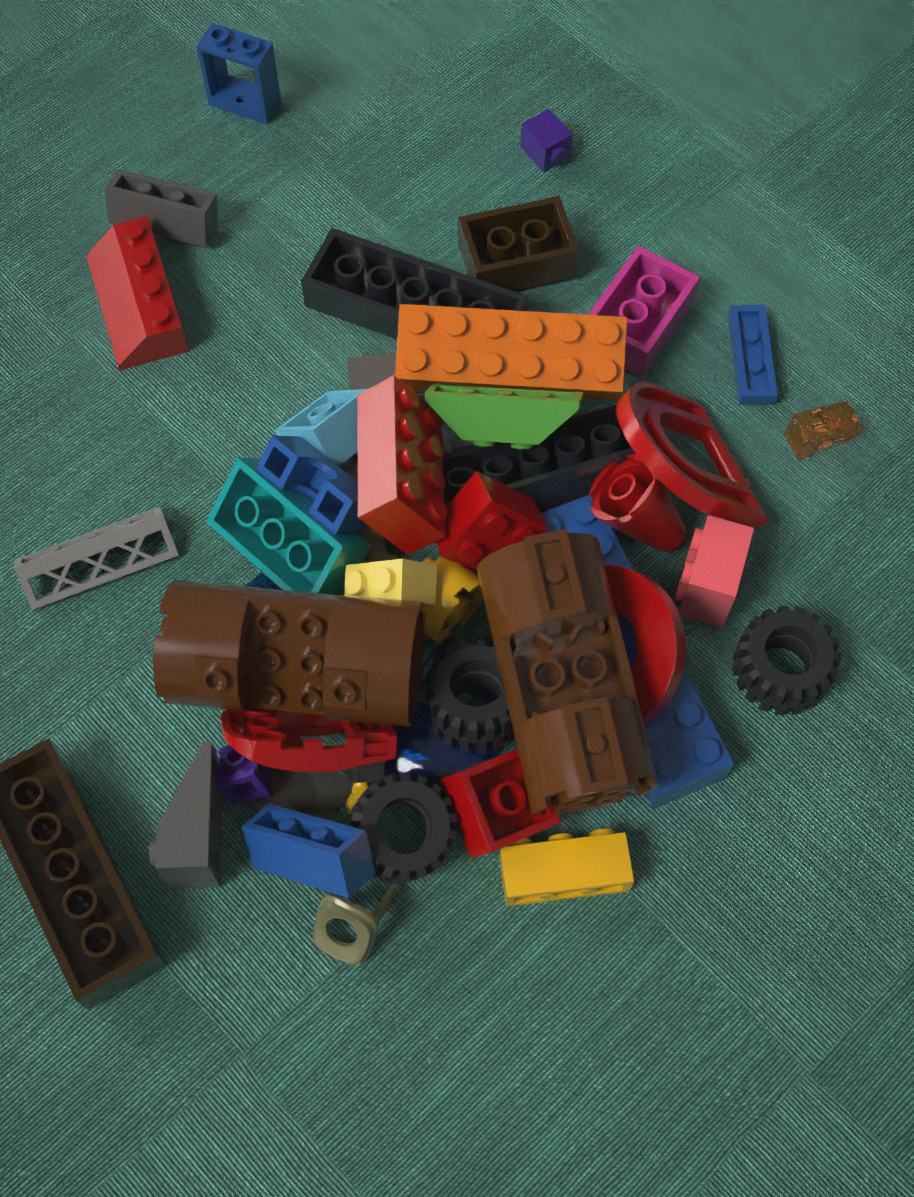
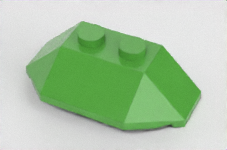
M432 384L425 392V401L462 440L473 441L474 445L481 447L494 446L496 442L511 443L510 446L516 449H530L533 445H539L579 410L584 392Z

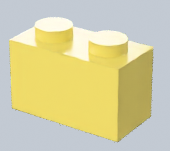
M407 559L346 565L345 595L423 602L424 606L436 605L437 565Z

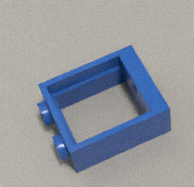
M211 23L196 46L208 104L268 124L281 103L273 42ZM226 60L253 68L256 84L229 75Z

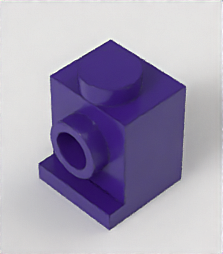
M230 745L219 748V777L215 778V785L233 806L271 796V767L263 766L247 759Z

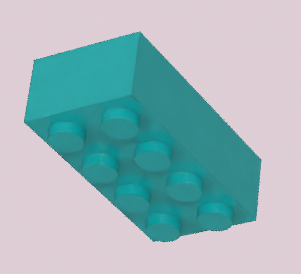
M238 457L206 523L282 590L344 595L346 565L362 563L371 544L359 534H333L308 513L314 502L311 498L293 490H281L256 469L260 458Z

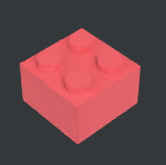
M708 515L704 528H695L674 599L681 602L678 612L680 617L723 629L736 598L754 530L753 527Z

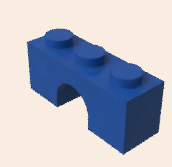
M272 435L256 469L281 490H293L311 498L314 502L308 513L333 534H363L368 525L358 518V482L300 436Z

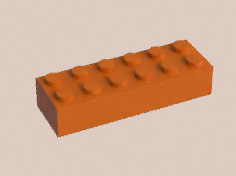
M400 304L395 376L406 386H410L413 389L427 390L432 384L584 392L583 399L618 401L623 393L627 317Z

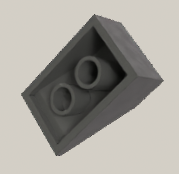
M206 741L201 744L157 825L156 840H151L149 844L150 865L155 866L158 876L163 878L170 889L221 887L223 793L215 785V778L219 777V756L212 741Z

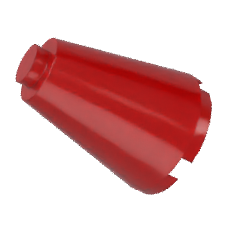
M637 454L627 455L626 457L629 460L619 465L616 461L607 465L596 477L590 489L589 496L593 499V507L590 506L593 515L601 522L657 551L668 552L678 547L685 537L686 526L668 488L654 476Z

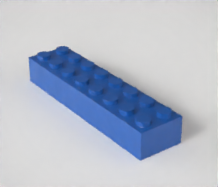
M589 495L541 513L548 526L544 533L567 529V533L591 534L599 539L605 564L633 569L611 526L601 522L591 512L590 506L593 507V499ZM617 611L630 668L632 669L637 651L635 634L628 620ZM683 668L679 685L668 705L656 718L645 725L660 784L659 788L646 794L653 809L726 779L734 765L685 668Z

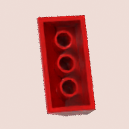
M145 216L112 225L88 253L87 260L119 370L189 352L148 217Z

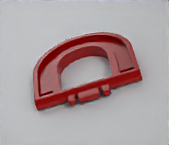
M648 382L635 383L618 400L616 413L624 436L640 460L669 490L696 509L731 522L753 527L754 529L763 526L767 522L768 518L752 492L753 486L751 482L746 479L747 476L735 455L732 454L733 451L727 443L723 442L700 402ZM662 427L702 442L721 476L704 471L686 459L671 443Z
M605 564L616 611L628 620L635 634L637 651L631 672L644 724L646 725L656 718L668 705L679 685L686 654L683 624L672 599L657 582L636 570Z

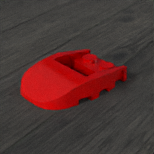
M250 708L248 711L225 710L221 714V730L228 744L242 756L263 766L296 772H337L396 758L397 734L392 725L332 720L320 714ZM346 732L347 735L344 745L323 746L322 739H304V745H302L300 739L303 736H322Z

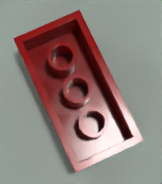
M393 375L357 395L358 518L409 555L446 537L445 519L447 518V511L444 503V487L446 482L443 475L442 457L444 456V449L441 438L443 421L432 407L418 397L412 387L406 386Z

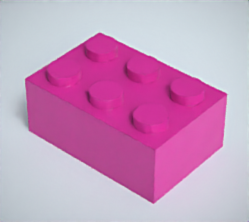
M640 246L636 247L588 314L627 317L625 369L643 378L693 305L700 276Z

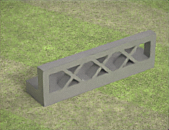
M159 506L17 558L14 561V569L30 607L34 610L179 556ZM161 530L168 549L155 554L139 549L146 535ZM137 539L134 546L127 544V542ZM117 546L131 551L126 565L118 568L103 562L108 550ZM100 553L98 560L89 557ZM137 554L144 557L134 561ZM83 560L95 566L88 579L78 581L66 576L71 563ZM64 566L61 573L53 571L54 569ZM100 568L107 570V572L97 575ZM41 574L58 579L52 592L36 597L29 581L30 578ZM63 582L70 584L60 589Z

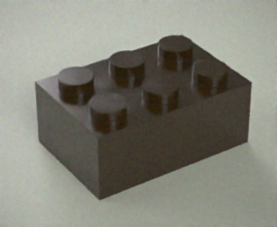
M560 196L458 217V246L469 276L514 291L574 278L577 275L579 248Z

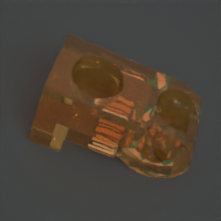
M842 401L795 413L784 432V436L797 459L802 460L811 457L814 451L833 446L834 444H843L854 439L862 432L864 427L849 402Z

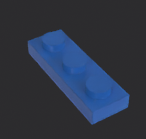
M765 305L730 306L728 322L739 404H775L778 393Z

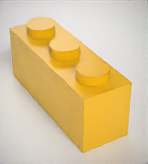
M604 828L590 832L589 837L573 838L572 834L562 833L550 836L547 842L532 843L531 839L524 838L500 849L499 861L506 907L630 892L634 883L626 832L614 833V829Z

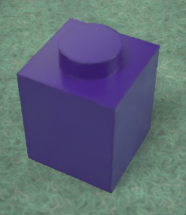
M547 109L522 123L520 147L545 172L554 166L562 165L570 158L573 134L550 109Z

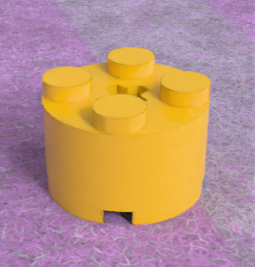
M442 556L435 561L431 557L423 561L424 563L437 565L436 605L424 606V614H426L425 635L436 644L444 643L454 634L449 629L458 622L464 625L483 600L479 576L468 567L442 558Z

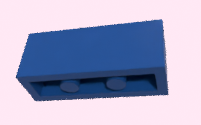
M268 804L242 825L251 864L255 869L346 898H350L376 874L365 830L273 804Z

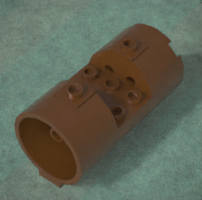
M567 529L524 537L523 541L504 547L485 557L478 564L477 572L532 815H545V809L548 807H553L555 815L589 810L622 802V799L631 796L630 792L635 790L637 795H644L659 788L660 784L599 539L586 533H567Z
M174 580L168 586L159 610L161 614H167V616L163 618L160 636H155L153 650L155 690L158 697L164 698V704L248 711L250 708L320 714L332 720L412 726L417 709L425 649L426 614H424L423 602Z

